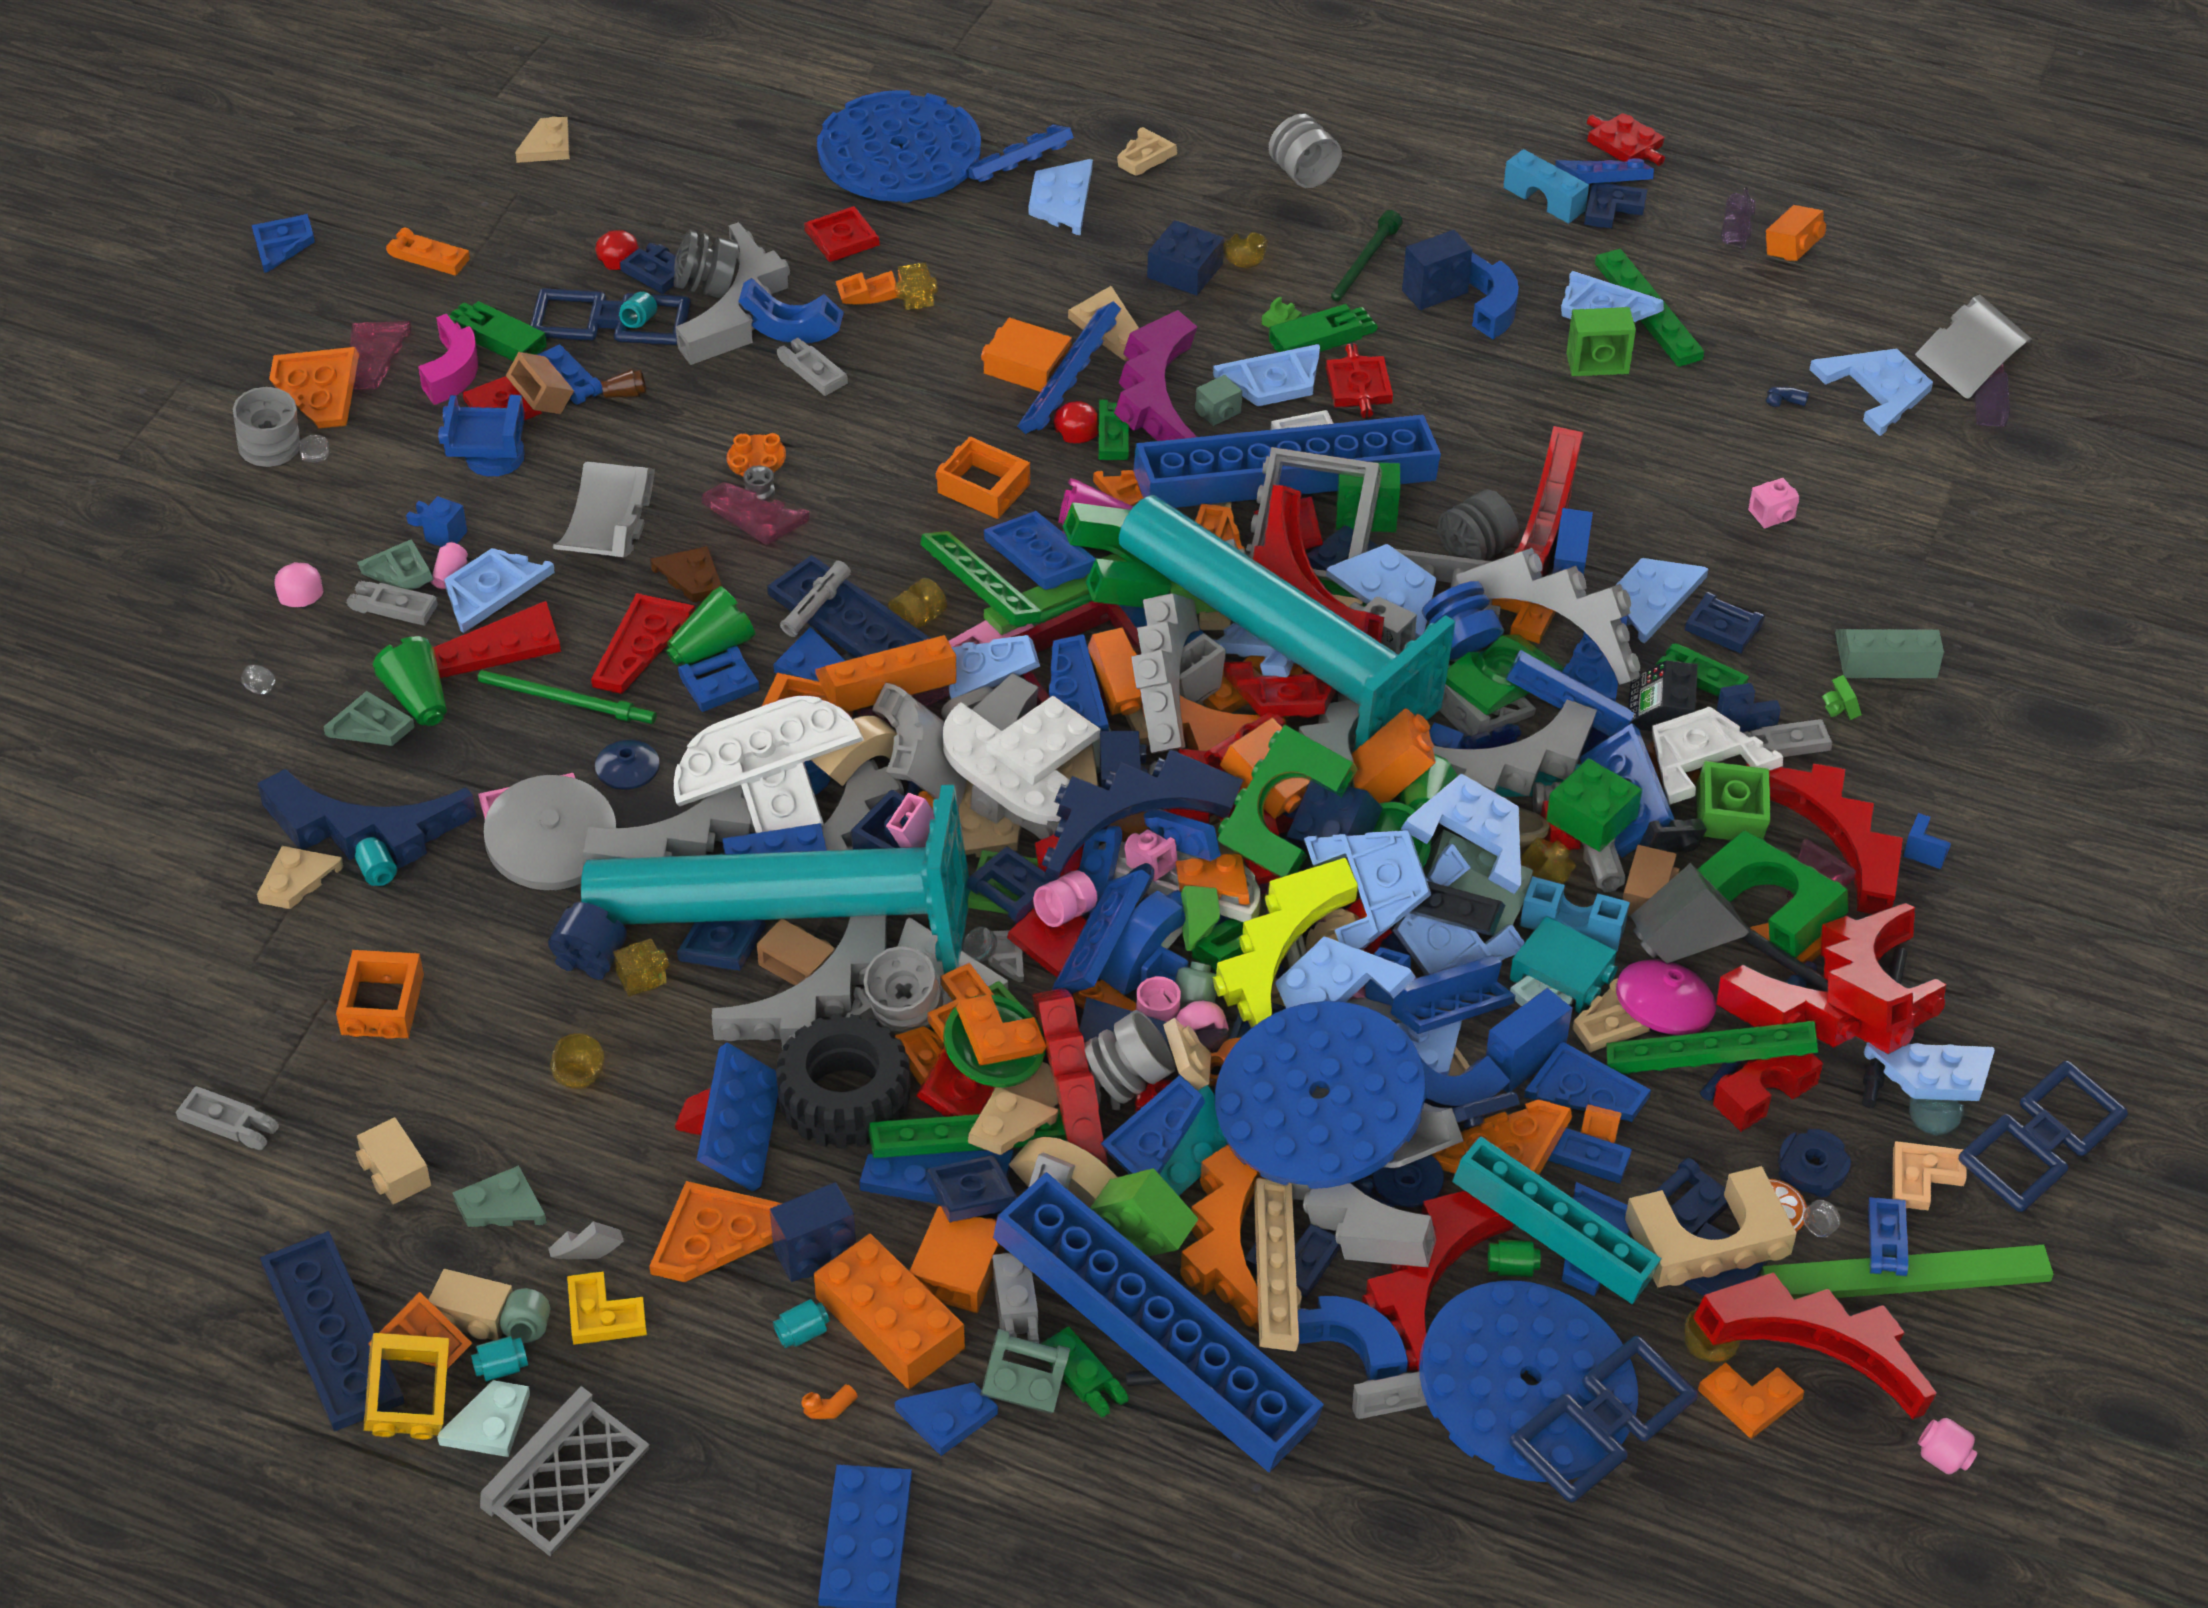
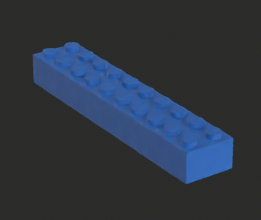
M1414 415L1136 443L1133 471L1143 498L1148 495H1155L1172 507L1177 508L1201 505V503L1215 504L1257 499L1258 488L1260 485L1264 486L1266 474H1263V463L1266 461V456L1270 457L1271 447L1366 462L1400 463V484L1436 481L1441 453L1425 416ZM1283 465L1279 485L1301 491V495L1337 491L1338 474Z
M1047 1172L998 1215L993 1239L1267 1472H1270L1316 1426L1324 1406L1320 1400Z

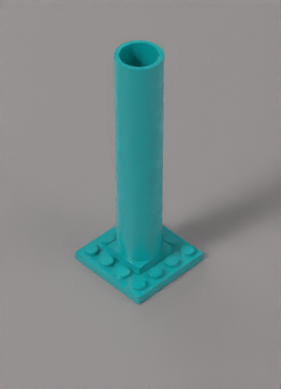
M1148 495L1141 499L1126 516L1119 534V544L1123 549L1359 705V721L1355 730V735L1357 736L1353 752L1405 708L1415 716L1420 714L1426 721L1442 708L1455 621L1450 617L1444 615L1436 623L1429 624L1424 633L1415 641L1411 640L1408 642L1403 651L1398 655L1157 496Z
M941 785L939 799H934L933 801L935 819L930 820V833H928L926 847L586 860L583 866L581 876V902L604 909L608 912L606 917L608 920L615 924L618 919L623 925L928 914L932 935L938 936V941H936L935 945L937 962H942L943 971L946 974L959 968L968 913V898L971 891L966 886L969 872L955 785Z

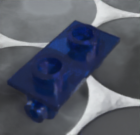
M1508 723L1505 726L1493 729L1492 736L1488 731L1466 736L1460 743V749L1476 750L1509 745L1517 742V737H1520L1521 731L1518 725Z

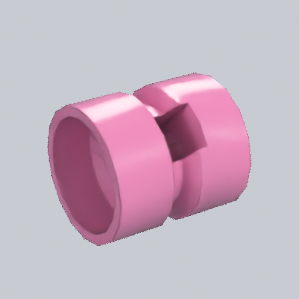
M1078 870L1071 871L1057 880L1040 886L1034 893V907L1036 913L1046 925L1058 927L1074 917H1079L1091 911L1096 906L1097 892L1093 882L1084 872Z
M1155 976L1144 980L1137 988L1136 1010L1146 1016L1165 1022L1176 1018L1180 1011L1181 991L1179 986L1173 980L1166 977Z

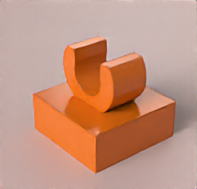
M1588 1104L1585 1110L1581 1133L1615 1143L1622 1113Z

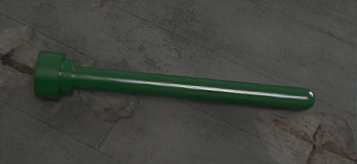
M1394 210L1384 211L1378 220L1377 232L1332 292L1331 299L1338 302L1342 299L1385 238L1397 233L1403 224L1399 213Z

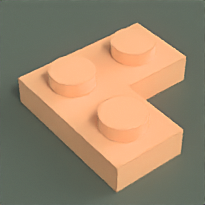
M1895 1141L1893 1147V1199L1906 1200V1208L1928 1211L1931 1203V1183L1964 1186L1966 1167L1958 1159L1963 1149Z

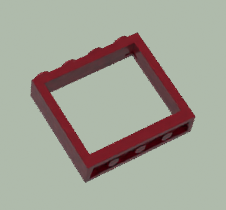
M1093 600L1020 634L1011 636L1028 635L1033 640L1036 653L1053 646L1054 640L1076 636L1110 620L1116 629L1123 627L1133 650L1137 655L1141 654L1137 628L1121 607L1115 604L1093 602ZM1031 671L1019 676L1038 687L1036 707L1050 698ZM1098 683V688L1106 713L1110 710L1106 702L1100 683Z

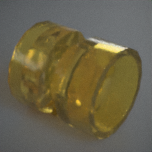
M928 578L918 580L907 591L901 592L888 603V609L918 630L925 626L928 621L935 619L947 608L944 593L935 582Z

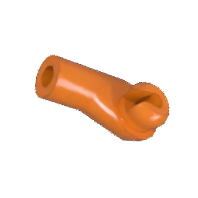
M845 1384L830 1399H821L818 1393L810 1392L802 1398L801 1405L804 1408V1414L811 1419H835L858 1398V1395L850 1385Z

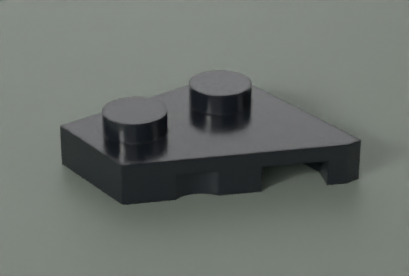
M1701 819L1672 820L1669 823L1671 827H1662L1659 821H1652L1649 823L1639 845L1671 853L1679 851L1687 853L1695 850L1700 845L1707 829Z

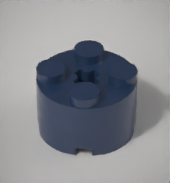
M576 902L572 908L569 905L566 907L548 940V945L557 957L555 960L556 965L563 970L573 971L574 968L584 970L590 977L602 980L605 974L609 972L627 938L625 927L618 919L615 924L606 918L608 912L589 903Z

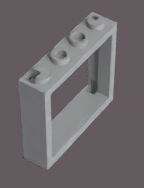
M1271 447L1270 457L1266 456V461L1263 463V474H1266L1264 486L1260 485L1257 492V503H1260L1258 515L1254 514L1252 518L1251 532L1254 533L1252 544L1247 545V556L1252 559L1254 546L1265 545V530L1270 509L1269 501L1273 485H1279L1283 465L1364 478L1348 559L1367 552L1382 476L1380 464ZM1313 569L1318 579L1333 581L1326 576V571Z

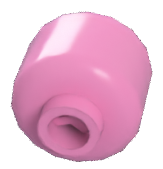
M1943 1418L1938 1422L1933 1419L1925 1428L1918 1441V1444L1922 1446L1921 1457L1946 1474H1953L1959 1468L1966 1471L1977 1456V1452L1973 1450L1974 1435L1949 1418Z

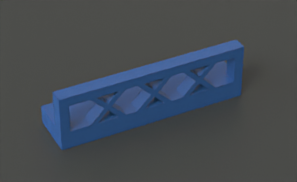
M1522 650L1516 655L1506 680L1559 709L1563 708L1567 699L1596 709L1597 712L1592 727L1610 737L1627 727L1634 715L1630 709Z
M1491 955L1414 979L1394 998L1390 1013L1414 1032L1421 1034L1514 1003L1516 995L1497 982L1502 961ZM1491 992V993H1493L1495 996L1487 995V994H1483V993ZM1461 1000L1473 1002L1474 1004L1461 1002ZM1436 1008H1442V1009H1447V1010H1452V1011H1444V1010H1439V1009H1436ZM1415 1016L1425 1017L1427 1019L1419 1020Z

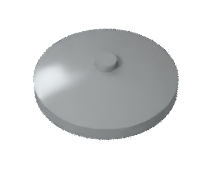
M543 775L528 778L506 789L491 805L484 823L485 848L495 868L506 878L519 885L537 890H559L581 884L583 850L588 827L616 828L615 815L606 798L597 789L581 780L561 775Z

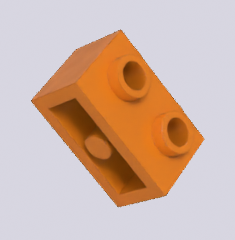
M1793 205L1766 229L1767 255L1784 258L1787 261H1797L1825 235L1826 223L1824 222L1823 210Z

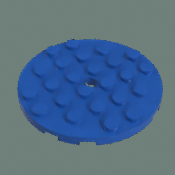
M908 90L877 92L847 102L845 109L838 113L833 112L822 124L823 129L817 137L818 160L823 171L833 182L851 193L882 201L909 203L913 200L937 197L963 182L969 176L968 168L974 166L979 161L981 155L980 131L968 112L960 106L955 108L947 104V99L929 93L925 97L911 95V92Z
M1339 1001L1311 1002L1284 1009L1267 1017L1240 1038L1221 1067L1215 1089V1108L1219 1126L1227 1145L1244 1165L1248 1164L1260 1172L1261 1177L1288 1186V1183L1308 1185L1309 1189L1330 1188L1367 1177L1394 1159L1393 1154L1406 1141L1410 1142L1421 1122V1113L1427 1097V1086L1423 1064L1414 1043L1391 1019L1375 1010L1353 1003ZM1317 1086L1329 1090L1328 1095L1324 1098L1317 1099L1311 1096Z
M1489 1282L1465 1290L1446 1303L1438 1312L1428 1329L1420 1351V1382L1426 1403L1434 1419L1439 1418L1441 1423L1450 1432L1449 1439L1471 1458L1474 1455L1494 1465L1493 1470L1510 1477L1528 1481L1547 1482L1511 1447L1509 1443L1510 1437L1562 1394H1569L1583 1408L1588 1405L1595 1397L1583 1386V1377L1623 1344L1611 1327L1597 1313L1568 1294L1532 1282ZM1629 1359L1601 1383L1636 1416L1638 1384L1631 1359ZM1528 1371V1374L1533 1376L1539 1383L1537 1385H1528L1521 1379L1520 1375ZM1566 1412L1529 1441L1567 1480L1583 1476L1609 1454ZM1624 1427L1613 1437L1622 1445L1630 1431Z

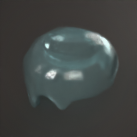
M1911 1097L1909 1113L1915 1127L1926 1134L1938 1136L1950 1133L1958 1127L1963 1119L1964 1107L1956 1100L1914 1099V1097Z

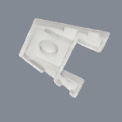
M1711 707L1652 726L1654 746L1665 796L1669 805L1695 796L1696 787L1686 772L1703 767L1705 761L1720 762L1741 754L1750 767L1766 768L1770 771L1783 766V756L1776 750L1770 752L1763 747L1761 740L1755 736L1749 738L1740 732V726Z

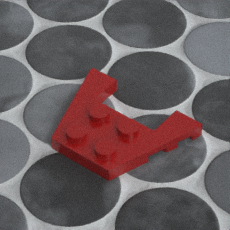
M1252 661L1224 662L1225 678L1260 717L1268 712L1278 714L1281 718L1298 715L1309 718L1325 714L1336 692L1335 689L1312 674L1289 675L1288 677H1255Z

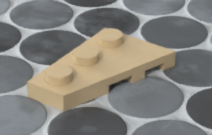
M1112 286L1068 310V319L1084 330L1098 309L1114 301L1121 308V311L1115 318L1117 321L1116 325L1103 335V345L1125 362L1129 360L1123 355L1129 334L1139 329V327Z

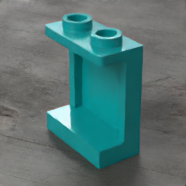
M1546 916L1513 957L1510 980L1518 983L1526 976H1530L1576 1000L1575 1012L1580 1014L1588 1005H1591V1002L1598 995L1600 996L1601 987L1605 983L1609 985L1614 979L1618 969L1614 965L1617 951Z

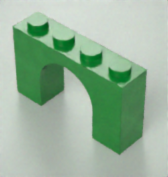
M1072 502L1062 526L1069 544L1107 550L1127 561L1095 558L1086 580V585L1093 602L1144 608V599L1170 594L1172 585L1167 577L1123 549L1119 544L1121 526L1131 510Z
M1285 724L1281 731L1277 730L1271 737L1268 744L1270 750L1265 759H1260L1255 764L1251 773L1252 781L1247 789L1243 788L1238 793L1234 802L1235 810L1230 817L1224 818L1217 831L1219 834L1217 841L1223 846L1279 878L1298 873L1308 855L1302 849L1273 834L1268 829L1264 820L1263 810L1265 800L1270 791L1284 780L1304 778L1313 781L1342 798L1358 770L1356 765L1350 760Z
M1745 830L1697 869L1729 902L1746 889L1758 885H1776L1792 892L1795 896L1770 917L1768 922L1770 942L1795 958L1822 935L1823 924L1842 918L1848 913V889L1841 883L1827 878L1813 867L1806 866L1792 858L1787 852L1778 850L1766 843L1764 839L1756 837Z

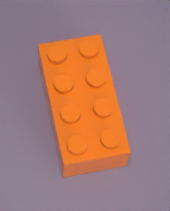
M871 1233L814 1272L816 1299L908 1390L965 1349L964 1324Z

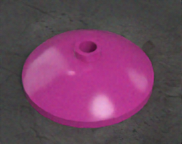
M1649 959L1632 963L1622 970L1616 983L1617 998L1625 1011L1639 1023L1658 1032L1671 1035L1698 1033L1710 1025L1716 1012L1714 995L1703 979L1690 969L1674 962L1666 963L1660 959Z

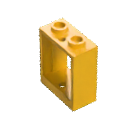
M373 1333L370 1343L363 1431H372V1434L378 1437H391L395 1433L410 1434V1437L421 1440L431 1439L433 1435L439 1434L444 1418L449 1338ZM381 1359L436 1363L432 1415L377 1411Z

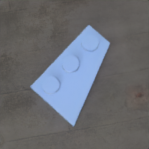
M1028 635L992 639L989 643L975 644L974 642L962 643V646L952 647L956 654V683L947 685L950 697L953 699L982 687H996L1012 673L1020 676L1040 667L1033 640Z

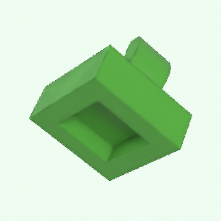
M1278 297L1271 303L1270 309L1262 315V325L1269 328L1270 326L1302 317V312L1296 310L1293 303L1288 305L1282 303V298Z
M1842 675L1833 679L1835 691L1828 692L1822 696L1830 717L1839 715L1843 710L1850 720L1861 716L1857 697L1845 676Z

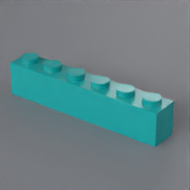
M1480 1136L1460 1160L1452 1181L1453 1183L1632 1305L1651 1281L1662 1258Z

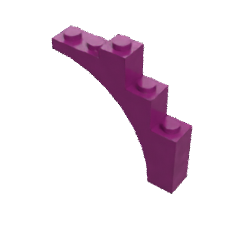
M1179 310L1131 332L1123 353L1129 359V361L1125 362L1119 384L1125 390L1120 394L1114 414L1123 422L1129 424L1133 431L1142 427L1157 441L1197 437L1183 423L1173 408L1165 382L1166 368L1176 357L1191 348L1197 326Z

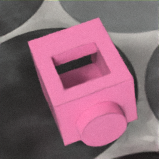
M1147 829L1140 835L1137 833L1130 835L1124 845L1127 866L1134 869L1144 863L1150 864L1154 868L1152 880L1154 882L1176 867L1175 861H1178L1175 839L1171 837L1166 840Z

